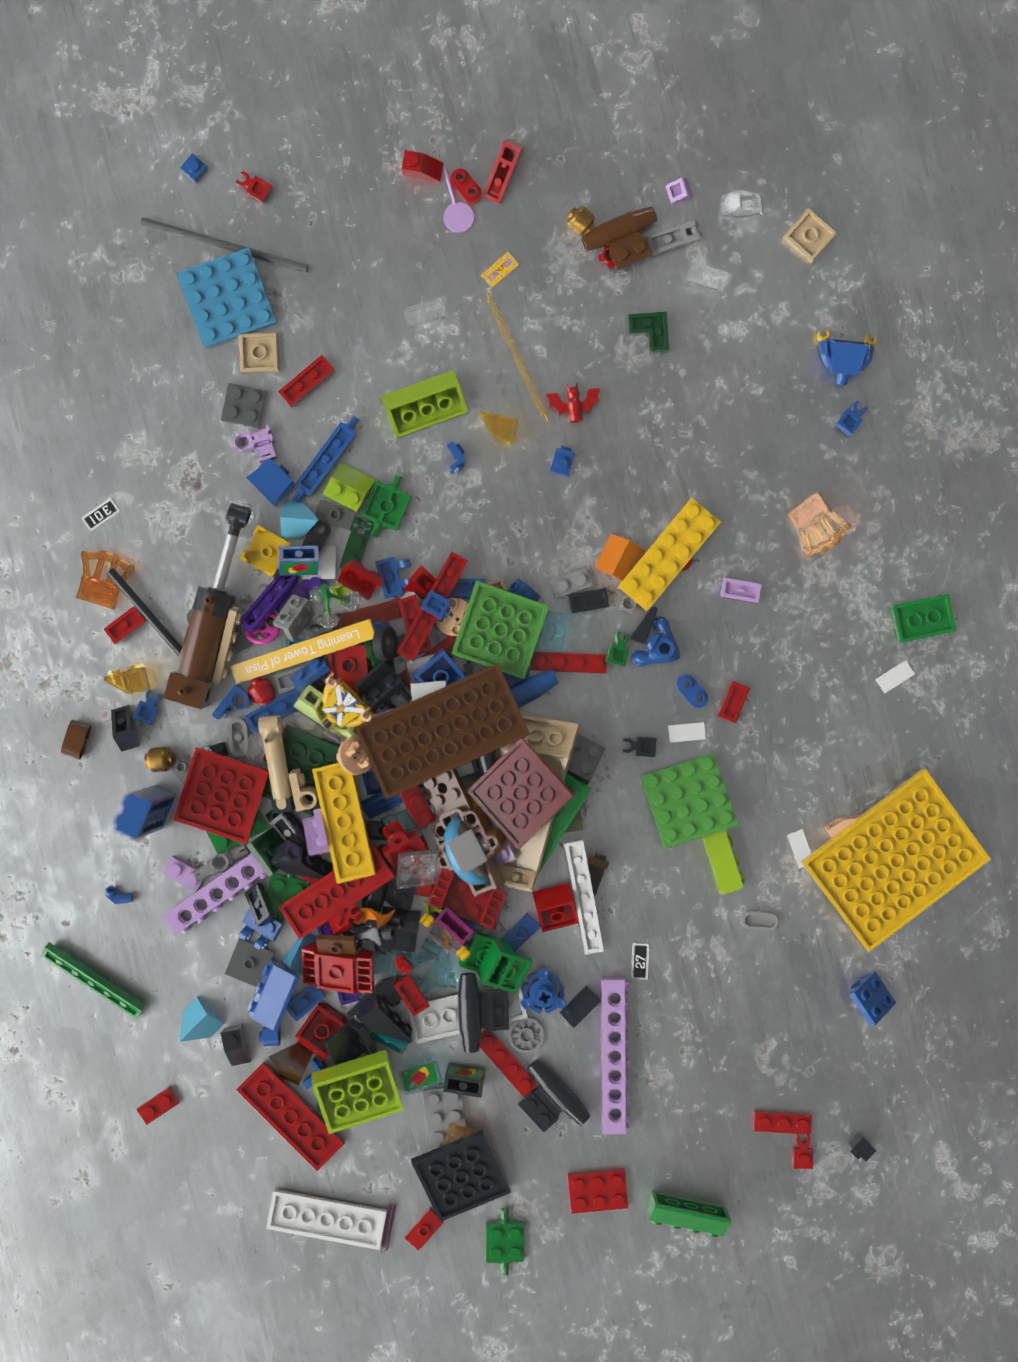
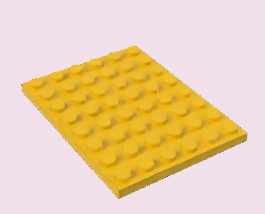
M923 768L836 836L803 859L801 863L865 949L870 952L991 859L930 774Z

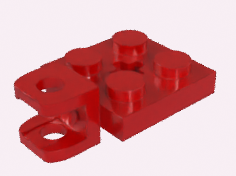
M365 644L352 645L328 653L330 675L334 673L333 678L335 680L340 677L341 681L339 683L344 682L362 699L363 694L355 685L369 673ZM347 660L354 664V667H351V671L348 670V667H344Z
M394 821L383 828V833L389 845L383 847L382 851L399 878L433 859L416 830L406 834L398 821ZM392 828H396L395 832H390Z

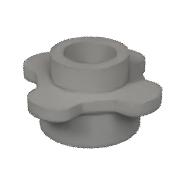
M623 593L617 608L619 611L624 610L629 614H634L637 603Z

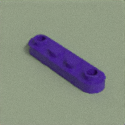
M279 573L242 616L241 624L245 630L254 632L261 627L297 584L298 575L279 576Z

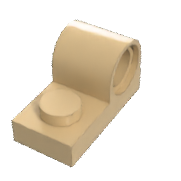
M300 768L292 769L289 773V779L296 811L313 808L319 801L316 787H304V774H301ZM310 794L314 800H307L305 795Z

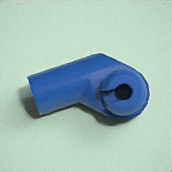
M108 886L105 889L106 897L114 904L133 902L132 893L122 894L113 886Z

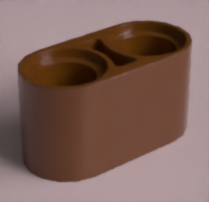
M72 719L64 737L61 754L80 760L85 752L91 733V725Z

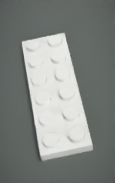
M491 986L479 988L480 996L488 991L501 989ZM521 986L516 994L508 992L509 1022L528 1018L527 1011L520 1002L523 999ZM458 993L427 1000L430 1006L414 1017L408 1009L416 1044L460 1034Z
M274 1189L266 1229L380 1250L387 1210Z

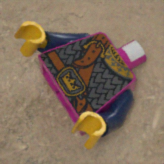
M446 907L441 914L436 911L424 914L420 922L427 928L431 927L429 934L434 938L436 944L441 945L447 951L458 950L456 954L462 961L471 955L468 938L474 931L449 908Z

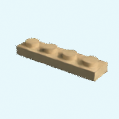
M233 606L229 609L212 680L213 683L220 684L224 679H227L229 673L227 663L231 661L233 656V650H231L232 643L235 644L238 632H235L236 626L240 625L242 618L240 607Z

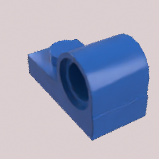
M235 684L211 715L217 720L222 717L225 719L231 712V706L236 709H246L251 705L252 699L244 688ZM239 695H243L246 699L243 706L237 703Z

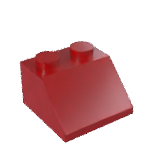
M570 883L559 884L532 892L542 933L579 923Z

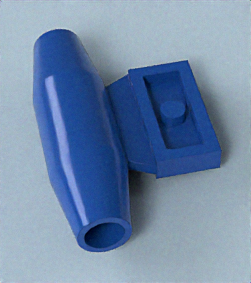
M528 667L525 679L502 672L518 708L541 697L559 683L553 670L530 676V668Z

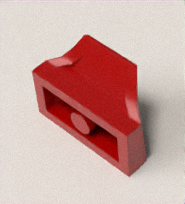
M421 565L411 576L409 583L404 589L407 592H414L420 599H426L436 578Z

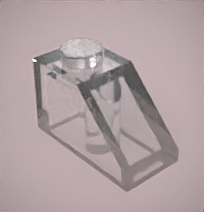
M737 190L720 197L722 216L738 218L764 214L761 194Z

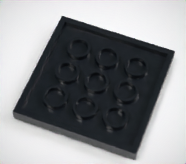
M483 1129L411 1158V1164L440 1222L511 1193Z

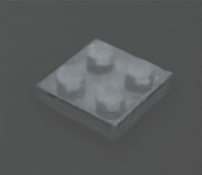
M437 850L399 853L395 883L397 889L434 885L438 860Z

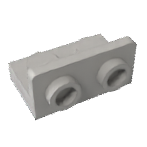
M293 594L275 618L273 624L283 629L288 640L295 642L315 612L308 599Z

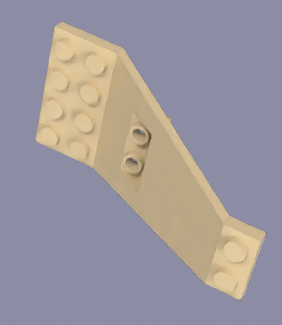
M522 715L530 732V735L524 737V739L564 783L580 729L579 724ZM515 741V742H513V743H511V744H509V745H506V746H504V747L498 749V750H497V761H498L517 741ZM554 817L521 849H517L513 845L518 858L499 866L506 881L501 886L533 892Z

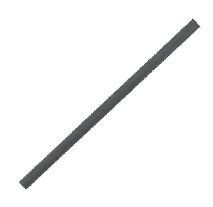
M144 217L141 219V225L230 251L236 252L248 248ZM250 248L254 258L303 272L308 271L307 264Z

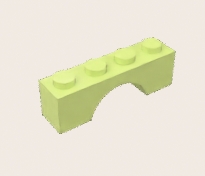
M308 685L293 707L323 726L321 722L327 716L322 710L324 706L322 702L323 694ZM335 724L329 730L343 741L349 737L358 736L354 727L344 726L341 728Z

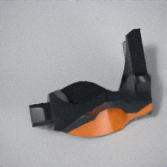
M362 907L355 914L360 912L363 917L358 921H352L353 927L341 935L355 936L358 949L363 947L362 940L374 941L379 946H382L387 940H393L396 937V930L403 929L406 923L404 916H397L395 909L391 910L388 914L382 915L373 909Z

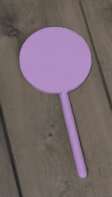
M445 167L443 170L453 203L444 212V222L449 230L462 233L473 225L474 213L466 203L456 202L448 170Z

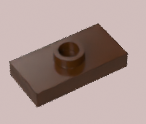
M317 934L316 943L319 953L357 955L358 947L355 936Z

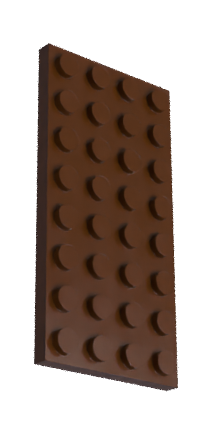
M498 663L354 727L386 799L530 735Z

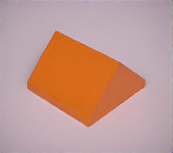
M611 534L594 568L622 582L642 558L645 550L630 540Z

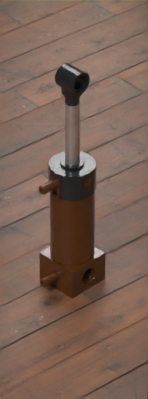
M231 503L229 506L226 521L230 526L213 586L208 588L198 586L176 671L170 672L163 696L164 699L198 709L206 708L209 705L215 684L211 680L220 651L229 609L233 607L236 596L228 594L223 590L240 530L247 526L251 515V508Z

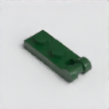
M355 517L339 568H343L351 560L362 562L374 526L373 522H365L361 518ZM359 528L365 529L364 535L357 533Z

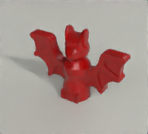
M576 383V387H569V384H567V397L569 399L567 404L560 399L558 393L546 394V397L550 402L549 407L555 408L559 416L567 413L569 414V423L583 421V411L591 413L592 406L599 402L598 393L600 388L589 389L587 397L583 402L579 400L578 383Z

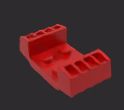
M440 868L427 905L440 910H444L447 907L456 916L495 930L508 893L499 889H491L474 897L467 882L462 880L457 874Z
M309 942L302 948L304 984L313 985L318 989L351 994L373 992L374 951L361 948L356 956L319 953L316 942Z

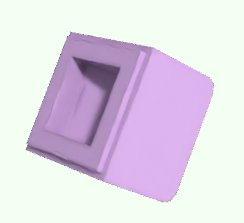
M681 177L666 185L672 204L693 197L687 178Z

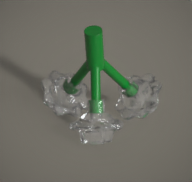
M322 584L320 587L316 585L313 588L314 590L309 591V602L314 603V607H325L324 614L318 615L316 621L326 629L333 628L340 621V617L332 613L329 606L331 597L341 600L345 611L353 613L355 609L360 607L361 597H359V592L350 590L349 593L340 596L331 593L326 584Z

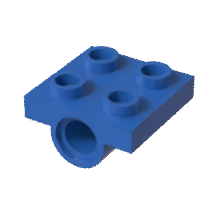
M876 971L869 973L850 988L852 992L849 995L870 1026L876 1025L896 1004V1001Z

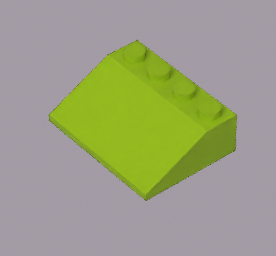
M386 1050L311 1073L312 1086L329 1134L404 1111Z

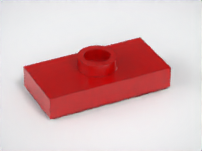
M731 681L717 716L736 724L750 688Z
M410 974L393 983V986L413 1017L430 1006Z
M429 1208L404 1238L419 1251L444 1221L440 1222L435 1211Z

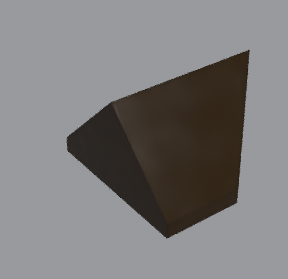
M297 1042L269 1056L281 1078L299 1085L313 1053Z

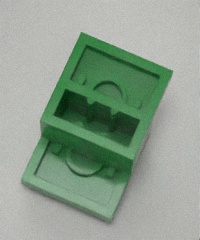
M478 931L474 932L470 940L469 952L471 955L464 961L460 959L458 962L460 967L476 971L484 985L515 994L533 964V960L530 957L515 953L507 940Z

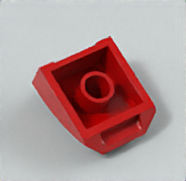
M318 1003L296 1033L294 1039L317 1057L325 1060L329 1056L325 1047L326 1040L342 1028L348 1020L346 1016L328 1003Z

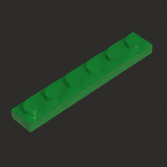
M50 942L45 946L41 957L135 1019H138L145 1007L141 1000L132 997L123 988L115 986L108 978L100 976L91 967L79 962L76 957L62 951L59 946L53 945Z

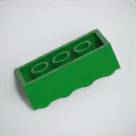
M651 1192L647 1216L648 1220L653 1224L662 1225L664 1223L675 1229L683 1227L693 1233L706 1232L712 1237L724 1236L731 1224V1218L726 1207Z

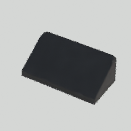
M291 811L282 812L270 822L284 842L289 840L300 847L306 844L304 827Z
M586 985L560 1011V1014L575 1028L601 1000Z

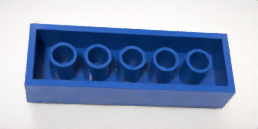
M154 785L130 792L128 795L126 794L121 803L123 806L121 814L118 813L114 819L113 824L116 826L113 831L137 840L163 829L177 793Z

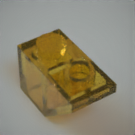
M139 665L127 667L128 671L120 672V669L108 672L109 676L103 677L104 681L126 694H136L151 690L145 667H139Z

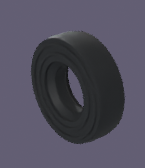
M380 626L374 632L372 646L374 655L378 660L390 661L396 655L398 646L397 635L390 626Z

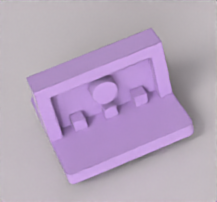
M321 808L313 810V817L302 820L308 854L310 856L330 852Z

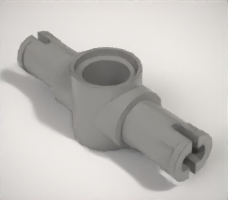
M244 844L230 852L226 851L215 855L211 860L207 861L206 865L192 871L197 883L212 874L216 875L219 872L226 871L228 867L234 865L233 862L249 855L247 850L241 852L246 849ZM218 858L226 860V865L223 868L215 866V861Z

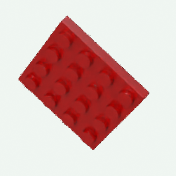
M195 747L173 820L247 844L268 780V769Z

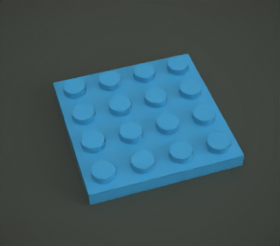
M249 247L176 273L204 348L276 323Z

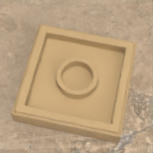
M808 208L783 239L812 263L836 236L837 232Z
M277 332L239 335L241 373L280 372Z

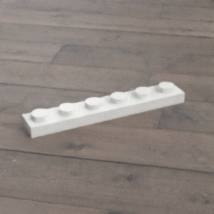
M579 839L564 842L585 955L603 952L604 947L584 841Z

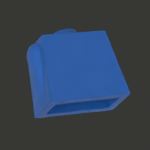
M267 459L246 477L275 507L295 486V483L287 476L290 472L282 464L278 466L272 459Z

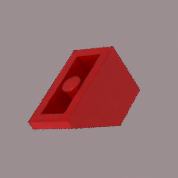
M405 150L401 169L405 177L441 182L444 163L425 153Z

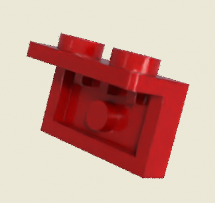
M351 560L343 566L336 581L362 598L369 600L373 592L382 586L384 579L377 572L363 567L362 563Z

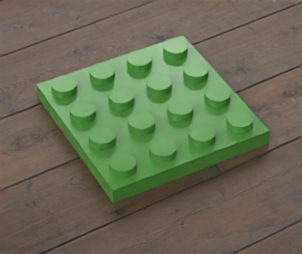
M476 581L451 654L487 667L498 663L502 672L525 679L549 606Z
M714 754L640 776L664 850L739 826Z

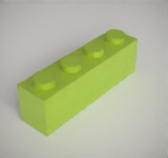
M725 830L703 837L702 839L719 893L725 895L744 889L742 883H745V878L742 871L739 872L737 865L740 863L737 854H733L731 849L734 846L731 835L727 836Z

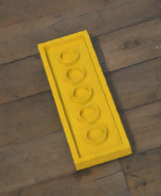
M690 498L622 580L618 588L644 610L648 611L721 522L693 498Z
M340 762L312 769L337 884L376 875L355 776L345 771Z

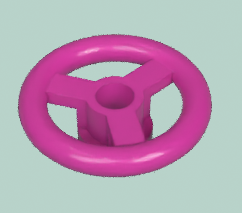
M272 612L270 615L274 620L278 616L275 612ZM266 620L254 632L245 630V635L253 644L264 645L276 639L281 628L276 627L274 629ZM259 634L262 639H257L254 637Z

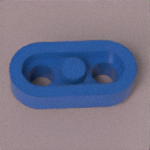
M685 674L678 677L676 681L678 691L693 707H704L708 703L706 691L691 675ZM685 680L689 681L690 683L689 687L687 688L683 686V682ZM697 695L702 696L701 702L696 701Z

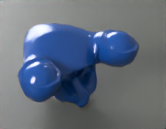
M663 616L656 617L652 625L659 634L655 633L652 637L648 638V653L639 650L635 651L632 655V661L636 666L643 667L649 664L670 663L680 659L679 647L671 632L669 621Z

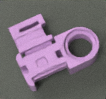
M266 425V429L254 433L250 431L240 433L234 439L235 446L241 452H248L254 449L259 451L260 456L258 458L261 464L267 459H278L272 444L275 440L268 425ZM247 438L249 444L244 448L240 447V439Z

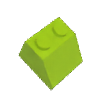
M342 462L329 480L323 495L359 514L376 479Z

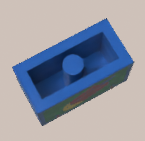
M279 546V576L318 575V546Z

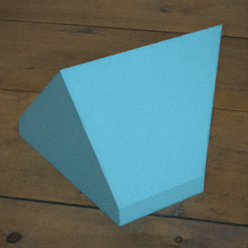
M284 500L280 516L282 539L301 540L318 521L317 517L303 501L297 503L296 501Z
M198 996L183 1010L180 1042L210 1038L224 1024Z

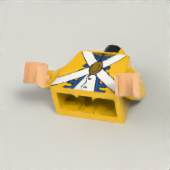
M331 673L326 679L322 699L324 704L322 710L327 714L321 722L323 726L329 730L335 724L341 728L344 726L351 728L374 718L376 714L371 715L369 713L371 707L344 682L339 683L341 681L340 677L335 680L333 678L334 673Z

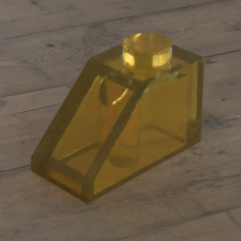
M480 411V419L493 440L497 441V444L508 447L509 444L513 445L518 419Z

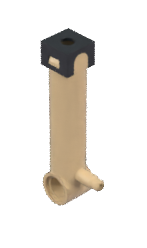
M280 715L259 717L258 727L260 735L263 737L273 796L271 800L273 813L293 811L295 803L293 793L291 792L282 738L283 726Z

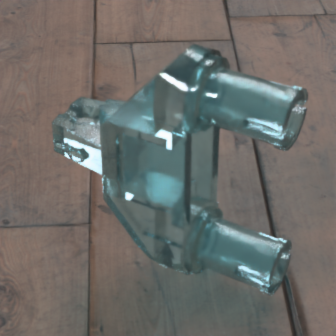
M426 937L421 949L434 955L435 961L425 978L420 979L410 973L414 982L423 995L439 990L442 987L447 988L448 986L458 990L459 980L454 977L455 973L452 972L449 951Z

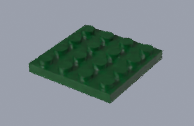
M286 725L282 738L288 774L292 769L300 768L301 774L305 776L304 787H316L312 769L339 763L336 757L341 745ZM268 776L262 797L272 800L273 796ZM310 794L305 795L307 800H314ZM319 801L313 808L302 810L301 812L314 816L313 810L320 809Z

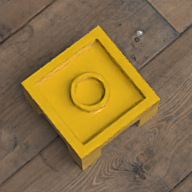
M257 525L253 532L255 534L247 550L242 551L239 559L275 578L279 573V546L294 545Z

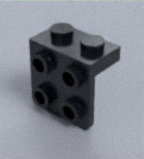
M351 1019L326 1040L325 1047L334 1065L357 1059L362 1053L370 1055L378 1052L376 1041L371 1037L370 1030L363 1023Z

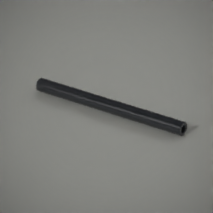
M114 568L106 573L173 652L180 657L182 646L120 574Z

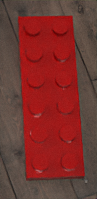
M375 843L370 848L376 875L337 884L333 870L279 906L282 914L299 939L327 922L330 917L342 909H347L396 876Z
M265 1061L236 1089L316 1171L345 1144V1141L336 1132L329 1134L325 1121Z

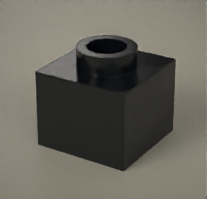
M859 1132L848 1143L852 1148L850 1152L858 1160L862 1158L866 1162L876 1152L875 1148Z

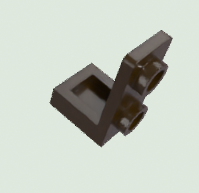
M597 852L595 855L590 853L587 861L594 896L597 893L605 869L607 870L609 861L606 859L607 856Z

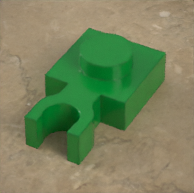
M617 631L614 636L615 644H609L605 662L623 668L626 666L629 648L624 647L629 639V634H625L624 639L621 640L619 638L620 632Z

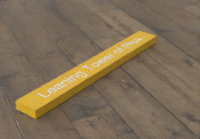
M370 618L231 665L230 668L236 684L373 639L375 628Z

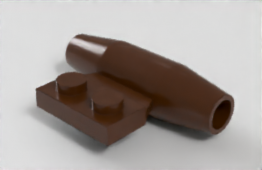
M650 206L627 212L604 222L581 237L583 246L586 251L610 246L609 255L617 271L652 256L653 252L645 236L639 232L657 221L656 212Z

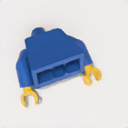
M819 330L817 340L819 341L820 355L825 367L829 368L831 373L837 374L836 384L847 385L849 375L858 376L871 363L874 351L873 345L877 342V337H874L872 342L868 340L869 335L863 339V342L829 338L828 341L829 331L826 330V337H822Z

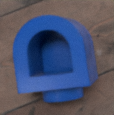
M263 1025V1029L259 1033L260 1043H263L264 1046H280L281 1025H279L277 1032Z

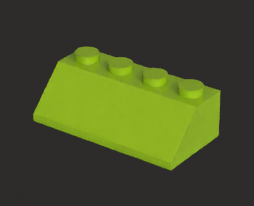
M454 370L381 396L396 438L468 413Z

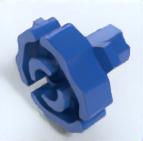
M540 968L539 971L528 975L529 983L535 978L540 979L531 985L530 995L527 992L528 982L523 983L524 998L520 1002L524 1009L531 1008L537 1013H541L542 1008L545 1009L546 1013L552 1012L557 1007L564 1009L567 1001L563 998L564 984L560 982L557 974L548 971V968ZM548 978H552V979H554L557 983H559V987H560V992H559V993H558V990H557L556 985L553 983V981L549 980Z

